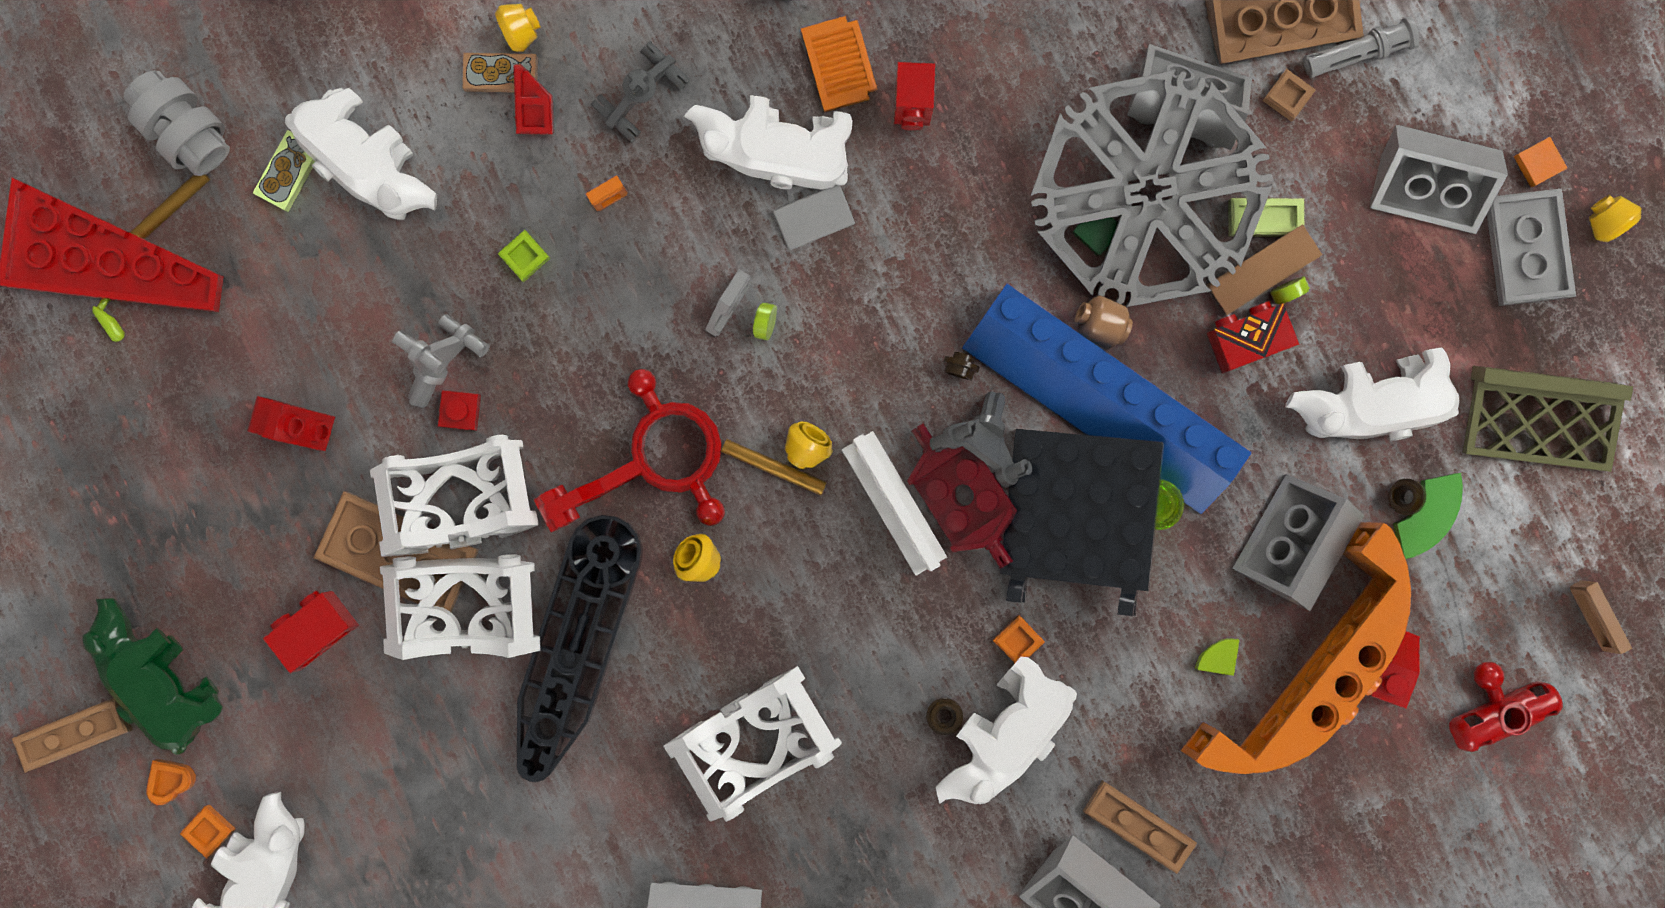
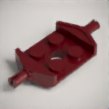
M922 423L917 428H914L911 433H913L924 450L907 482L909 485L915 486L953 545L950 547L952 552L985 548L989 550L999 569L1011 563L1013 559H1011L1000 542L1003 540L1001 536L1013 520L1017 510L987 464L963 446L956 449L948 447L940 452H935L936 449L932 450L930 447V440L933 437L925 424ZM961 484L967 485L973 490L974 498L969 505L960 504L956 499V490Z

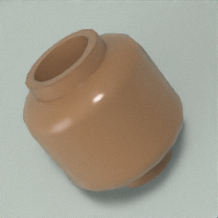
M1100 295L1094 297L1089 303L1083 302L1075 315V322L1079 323L1078 333L1103 349L1122 345L1128 338L1133 324L1132 319L1129 318L1128 308Z

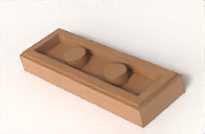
M1302 224L1245 260L1241 267L1237 265L1235 267L1236 272L1233 275L1228 271L1218 277L1217 280L1220 282V286L1216 287L1211 283L1206 286L1212 290L1210 292L1225 315H1228L1322 256V253Z
M112 698L12 738L24 772L32 771L132 731L131 724L125 722L116 710L119 703Z
M1103 780L1083 809L1085 814L1176 874H1178L1197 844L1195 840Z

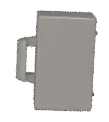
M794 185L791 189H787L789 204L774 209L773 214L788 250H793L855 224L840 185L823 190L814 189L815 193L796 201L793 194L807 189V187Z

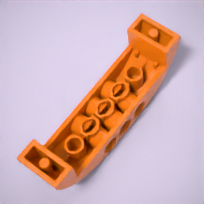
M1361 522L1343 555L1371 576L1372 580L1239 747L1222 732L1203 722L1181 749L1184 754L1203 767L1220 772L1238 774L1269 772L1287 767L1311 755L1325 744L1342 724L1347 725L1355 718L1359 710L1357 705L1365 695L1369 696L1374 693L1382 682L1380 676L1396 655L1405 635L1410 614L1411 584L1408 565L1401 545L1392 528L1385 523Z

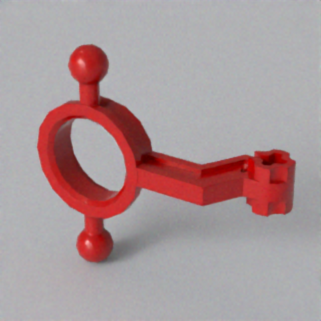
M647 369L635 370L630 374L627 385L633 395L642 398L649 412L640 419L632 436L631 454L633 461L568 493L563 485H559L533 499L552 533L580 518L576 510L577 507L594 501L642 475L647 483L662 491L682 493L691 490L698 503L696 508L698 520L706 526L717 525L724 518L725 509L720 500L710 496L704 485V482L712 477L721 459L722 441L717 425L706 412L691 404L670 402L661 405L654 391L656 388L655 376ZM671 415L686 416L695 421L702 429L707 443L706 457L700 468L691 476L679 480L667 479L657 474L648 464L644 452L645 438L650 428L661 418Z

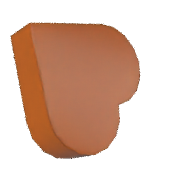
M162 759L152 760L146 788L147 797L153 804H167L173 801L178 794L190 790L194 786L196 774L186 764Z

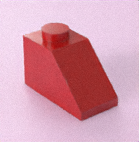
M1405 632L1396 655L1380 676L1382 678L1380 686L1369 696L1407 709L1420 674V636Z

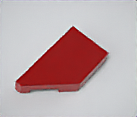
M522 64L513 65L516 134H553V96Z

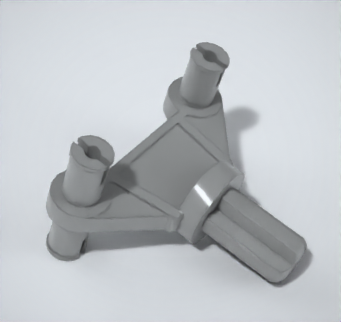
M448 314L443 315L438 322V327L450 334L451 337L430 345L423 340L417 342L403 330L395 334L392 343L408 353V359L414 366L413 373L416 378L408 394L409 403L412 406L425 408L428 405L436 385H441L446 379L448 363L465 346L479 357H483L488 352L490 345L474 335L475 330L469 325H460Z

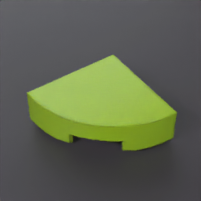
M1221 639L1210 645L1199 656L1195 669L1234 676L1239 639Z

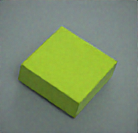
M526 230L521 232L498 253L523 282L551 259Z

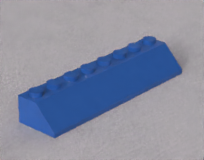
M1009 284L1005 285L961 348L1085 435L1164 442L1160 487L1199 514H1202L1231 484L1251 455L1249 450Z

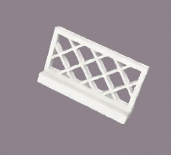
M872 431L865 436L862 434L853 439V443L843 448L842 452L914 574L918 575L926 569L933 571L940 567L939 562L947 558L875 433Z

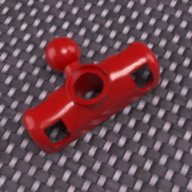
M1482 662L1473 673L1474 681L1480 688L1486 690L1490 702L1453 718L1449 723V729L1459 749L1475 752L1481 746L1492 745L1511 735H1523L1531 726L1544 721L1545 717L1558 715L1563 708V701L1553 685L1538 681L1504 695L1501 688L1505 679L1504 671L1495 662ZM1542 686L1545 694L1536 697L1529 689ZM1509 709L1512 717L1510 723L1506 725L1504 714ZM1476 715L1483 722L1470 727L1463 719Z

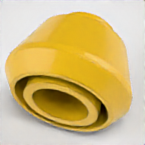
M522 4L498 6L495 17L512 51L524 52L538 37L535 30L541 28L532 7L525 10Z
M1608 195L1591 207L1594 213L1589 217L1595 239L1609 242L1639 222L1641 219V207L1622 196L1613 199L1611 195Z
M803 421L794 423L789 427L785 444V451L788 454L787 459L791 464L800 469H805L806 467L813 468L832 455V441L824 431L811 423Z
M695 534L684 539L677 547L673 557L675 573L678 578L684 581L705 582L714 577L720 569V553L712 540L705 534Z

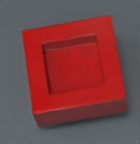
M442 390L438 427L477 431L481 395Z

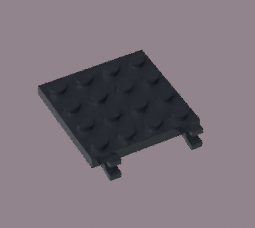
M1016 429L1012 461L1015 464L1026 459L1032 465V472L1029 475L1018 478L1017 483L1009 486L1008 498L1017 512L1004 532L1003 547L1011 559H1013L1011 563L1000 569V574L1011 575L1006 601L1025 603L1027 579L1030 577L1121 588L1117 615L1136 616L1138 590L1149 591L1165 443Z

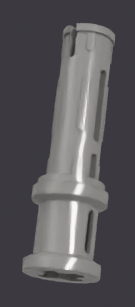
M1411 17L1403 18L1399 24L1384 29L1380 26L1373 28L1367 36L1304 56L1303 63L1306 74L1309 78H1314L1315 76L1374 57L1382 60L1388 58L1389 53L1404 48L1409 50L1418 48V29Z

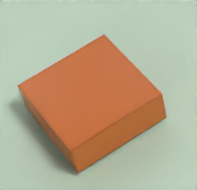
M1551 137L1513 156L1531 188L1567 169Z
M616 175L587 192L586 196L596 211L600 212L627 196L628 192Z
M1017 615L992 639L1014 663L1020 657L1029 658L1045 643L1020 615Z
M209 804L204 806L182 830L180 835L207 859L214 854L236 828Z

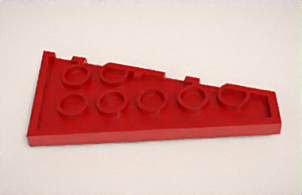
M11 177L0 257L1 287L219 312L224 276Z

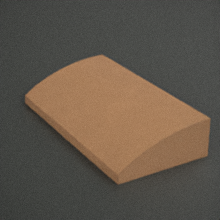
M1205 0L1219 64L1364 37L1360 0Z

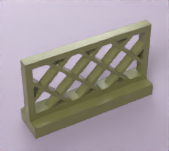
M1473 365L1470 380H1474L1475 383L1463 453L1612 472L1625 400L1631 401L1634 386ZM1485 390L1497 391L1505 402L1491 414H1488L1482 406ZM1507 393H1515L1516 395L1510 399ZM1527 395L1534 396L1541 408L1525 419L1515 404ZM1543 397L1553 398V399H1552L1551 401H1549L1548 403H1546V401L1544 400ZM1563 400H1569L1578 412L1561 423L1552 411V408ZM1580 402H1588L1589 404L1583 408ZM1600 404L1611 405L1609 420L1598 428L1588 413ZM1510 409L1520 424L1504 435L1493 420ZM1546 413L1556 428L1540 439L1530 424ZM1481 414L1484 419L1479 422ZM1583 418L1592 430V433L1576 443L1566 429ZM1489 425L1499 439L1487 448L1475 447L1477 432ZM1525 429L1535 444L1524 452H1516L1509 440ZM1559 434H1562L1571 448L1559 457H1554L1545 445ZM1595 439H1598L1604 447L1601 462L1589 461L1582 451L1584 447ZM1504 445L1508 451L1498 450V448ZM1540 449L1543 455H1538L1534 453ZM1576 454L1580 460L1570 458Z

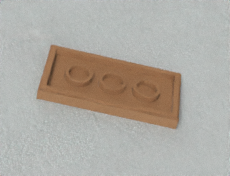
M343 491L314 559L384 589L380 566L393 564L394 558L411 556L416 557V561L476 558L479 549L473 546L450 549V544H442V547L436 548V545L429 548L428 553L381 557L379 542L383 540L378 505L348 491ZM396 513L398 532H401L404 516ZM446 574L432 575L434 576L435 581L437 583ZM415 578L400 579L399 595L419 604L421 600L410 598L405 592L408 588L419 589V580ZM459 581L450 587L434 606L442 607L452 612L464 582Z

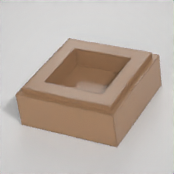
M1286 69L1262 101L1292 122L1316 89Z

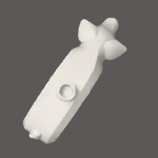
M339 88L333 91L330 89L323 95L322 99L303 102L295 107L291 114L286 116V126L292 131L298 145L315 161L312 167L327 182L331 178L335 179L352 196L376 207L386 216L393 219L404 220L407 215L406 213L419 208L436 210L437 194L417 178L399 173L404 162L414 156L411 150L402 143L403 139L399 133L390 125H387L369 136L359 125L347 120L355 110L354 107L363 103L361 98L350 88Z
M750 95V107L744 118L733 121L721 111L699 105H694L684 116L695 125L704 155L709 160L725 163L751 177L771 180L770 184L776 188L791 189L792 185L814 189H827L835 185H845L847 183L848 162L846 159L845 143L849 139L852 130V118L848 113L834 111L833 118L813 116V131L809 132L796 124L779 122V110L769 107L770 100L768 98Z
M1441 347L1422 352L1425 363L1419 355L1397 359L1396 362L1401 370V377L1385 379L1375 384L1370 373L1366 372L1362 362L1343 365L1341 367L1345 375L1343 391L1337 395L1322 390L1293 392L1288 398L1285 407L1297 411L1307 423L1306 432L1319 438L1368 439L1389 435L1390 441H1396L1412 437V430L1431 427L1459 414V395L1449 377V358Z
M1020 657L997 683L998 687L1007 690L1013 696L1016 703L1004 709L994 723L973 713L963 725L956 737L967 743L972 752V759L968 764H964L950 772L935 787L939 804L948 799H960L973 804H985L1022 776L1036 757L1043 761L1055 746V743L1051 741L1052 737L1061 728L1073 709V702L1077 697L1076 691L1061 681H1054L1045 677L1039 665L1028 657Z
M281 792L263 796L254 821V839L245 838L236 832L230 838L227 847L223 846L216 852L211 866L229 879L223 889L220 906L210 903L206 905L198 898L192 908H289L290 903L285 901L296 875L298 846L305 833L304 818L294 819L281 801Z

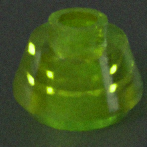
M1161 480L1156 530H1164L1174 526L1180 520L1184 511V499L1180 490L1171 482Z

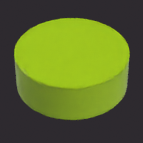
M1302 276L1273 289L1270 293L1275 304L1280 305L1304 295L1309 291L1310 287L1305 276Z
M764 302L759 305L753 324V335L755 338L767 341L770 339L776 321V305Z

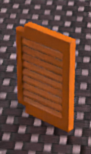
M846 16L801 28L824 113L869 100L868 93L878 89L858 20L847 22Z

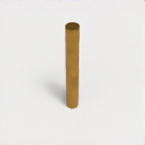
M193 174L129 233L146 239L211 180L207 174L202 176H195Z
M726 439L721 450L724 454L820 496L827 482L729 439Z

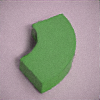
M1461 473L1421 480V484L1426 491L1424 507L1418 513L1408 515L1406 518L1393 523L1395 535L1401 545L1405 559L1415 557L1431 549L1451 529L1462 502L1463 484Z

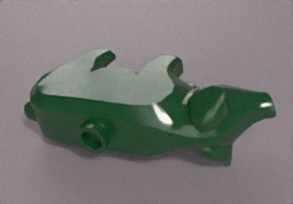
M96 599L98 612L89 631L82 637L83 647L91 654L103 685L119 703V706L116 707L118 714L128 724L135 723L145 736L160 749L170 750L175 755L183 754L187 746L194 741V738L199 733L201 725L210 723L220 716L223 705L217 697L219 693L218 688L208 677H205L199 686L185 693L180 678L169 667L183 651L180 643L172 635L166 637L159 628H156L150 636L139 640L135 638L130 620L116 599Z

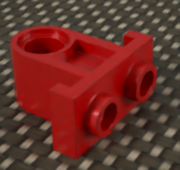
M257 396L247 431L271 440L326 451L335 416Z

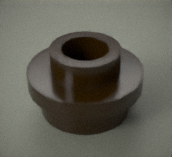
M954 352L953 357L945 356L943 361L946 363L945 373L972 381L974 373L979 372L980 367L974 364V357L960 352Z
M1414 479L1398 480L1392 485L1388 493L1390 506L1395 512L1402 515L1418 513L1426 502V491L1423 485ZM1411 491L1413 493V500L1407 504L1404 496L1406 492Z
M939 698L929 705L926 712V720L929 727L937 734L949 735L960 728L963 721V712L959 704L953 699ZM943 709L949 710L951 712L950 720L947 722L939 721L937 718L939 711Z

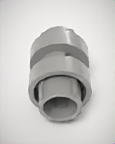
M148 71L137 77L125 90L123 98L131 108L128 114L129 122L145 139H158L156 150L174 169L188 168L195 176H202L218 167L229 154L230 147L222 138L225 132L224 124L209 108L204 106L196 107L197 96L180 78H165L160 71Z

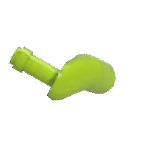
M101 299L97 307L92 306V312L110 339L114 342H119L124 339L125 332L114 317L103 311L111 300Z

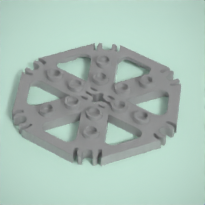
M1172 70L1090 87L1089 89L1097 98L1095 103L1092 102V98L1087 93L1082 92L1080 97L1086 104L1084 111L1076 113L1069 105L1065 107L1067 115L1074 119L1072 124L1068 123L1061 113L1059 114L1031 196L1036 193L1047 194L1046 198L1039 197L1031 201L1032 206L1044 205L1048 210L1044 218L1035 220V225L1044 226L1050 222L1052 224V227L1048 229L1037 230L1038 233L1092 295L1099 281L1102 284L1098 288V296H1105L1107 289L1115 288L1118 290L1116 302L1119 304L1124 302L1126 292H1130L1126 307L1212 291L1203 281V278L1206 276L1212 285L1220 286V282L1215 278V271L1219 267H1226L1232 275L1236 272L1232 263L1227 261L1229 256L1234 258L1241 267L1273 186L1269 184L1264 187H1256L1257 181L1267 182L1272 179L1271 173L1259 175L1256 172L1257 163L1268 160L1269 155L1259 153L1252 156L1251 154L1255 150L1266 148V146L1212 82H1209L1208 90L1204 96L1200 95L1205 87L1204 78L1199 77L1194 89H1186L1184 79L1187 72L1184 71L1177 75L1175 80L1176 86H1171L1172 76L1176 71ZM1155 91L1161 96L1162 104L1143 152L1112 116L1110 104L1117 97ZM1204 110L1214 111L1236 137L1238 142L1236 150L1230 155L1181 164L1199 114ZM1072 137L1081 138L1115 178L1065 188L1058 186L1054 181V172L1065 142ZM1168 173V177L1158 178V175ZM1139 179L1137 183L1128 184V181ZM1152 179L1154 185H1170L1169 188L1156 192L1154 200H1149L1147 195L1130 194V192L1140 191L1141 188H1144L1146 180ZM1241 192L1246 197L1247 205L1235 236L1227 242L1219 241L1186 203ZM1172 196L1170 199L1162 200L1163 197ZM1137 202H1142V203H1143V204H1140V205L1132 206V203H1137ZM1120 215L1105 259L1097 267L1086 265L1064 238V231L1069 225ZM1156 228H1158L1188 263L1189 274L1183 280L1145 286L1139 281L1138 276Z

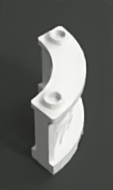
M495 435L487 438L484 444L450 454L417 459H405L402 455L383 458L380 465L370 470L371 478H374L383 536V540L379 542L381 557L428 553L429 548L435 545L436 548L442 547V544H450V549L481 544V537L488 538L489 535H499L500 538H504L537 526L536 511H530L520 456V449L523 448L522 440H508L507 435ZM502 457L505 480L494 486L492 483L499 478L501 467L498 466L496 470L490 471L489 464L492 460ZM477 464V472L468 468V466ZM434 473L427 481L422 477L424 474ZM452 476L472 484L483 492L467 507L464 515V524L457 526L444 510L436 506L427 505L437 490ZM408 477L412 480V484L408 488L397 486L405 496L413 498L410 503L393 500L390 478ZM505 490L508 492L510 507L501 494ZM490 500L492 503L483 506L484 509L489 511L488 516L485 519H478L476 517L477 509ZM395 509L406 511L401 532H398ZM428 513L440 517L441 523L439 527L429 529L427 524L432 519L422 516V514Z
M517 554L498 556V559L459 558L416 561V557L405 556L394 558L391 565L380 566V574L383 575L387 639H383L384 654L405 660L422 656L451 654V646H462V648L471 646V653L490 654L507 658L540 651V636L533 635L530 572L535 571L534 563L521 561V556ZM432 574L446 575L436 583ZM478 574H489V575H488V577H487V580H485V579H483L481 576H479ZM500 576L510 577L509 587L504 588L499 584ZM415 578L419 580V589L408 588L405 590L410 598L421 600L419 604L400 603V579ZM459 581H463L474 588L489 604V606L482 608L474 615L468 630H461L457 618L450 611L434 606L438 599ZM510 590L511 602L503 603L501 598ZM510 611H512V620L509 615ZM401 613L412 614L406 633L402 636ZM490 614L496 615V617L488 620L493 624V630H487L483 627L481 622L483 617ZM428 615L444 620L446 624L445 630L436 631L433 628V622L437 619H427Z
M798 666L767 681L762 687L749 695L746 693L722 707L720 709L722 713L719 712L703 722L701 720L663 745L670 758L675 757L708 812L706 816L710 822L722 817L727 822L744 811L742 806L744 803L779 781L812 764L815 769L825 765L834 758L832 751L842 744L839 737L833 738L802 686L801 682L805 677ZM789 701L798 716L792 717ZM767 707L771 711L770 718L776 717L779 714V720L764 721L759 716V710ZM744 716L751 725L763 730L779 729L776 748L768 764L749 763L730 757L740 740V726L737 719ZM803 723L816 746L809 749L802 748L798 741L800 738H808V735L800 730L792 731V725ZM721 732H726L731 736V743L723 753H720L718 750L725 743H719L716 736ZM689 750L711 765L704 775ZM788 751L796 757L782 765ZM717 769L725 771L718 783L719 790L727 782L732 783L735 787L733 794L719 802L707 781ZM745 776L760 778L746 787Z

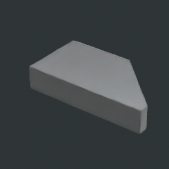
M738 269L719 299L705 331L715 337L720 335L751 286L752 280L750 275Z

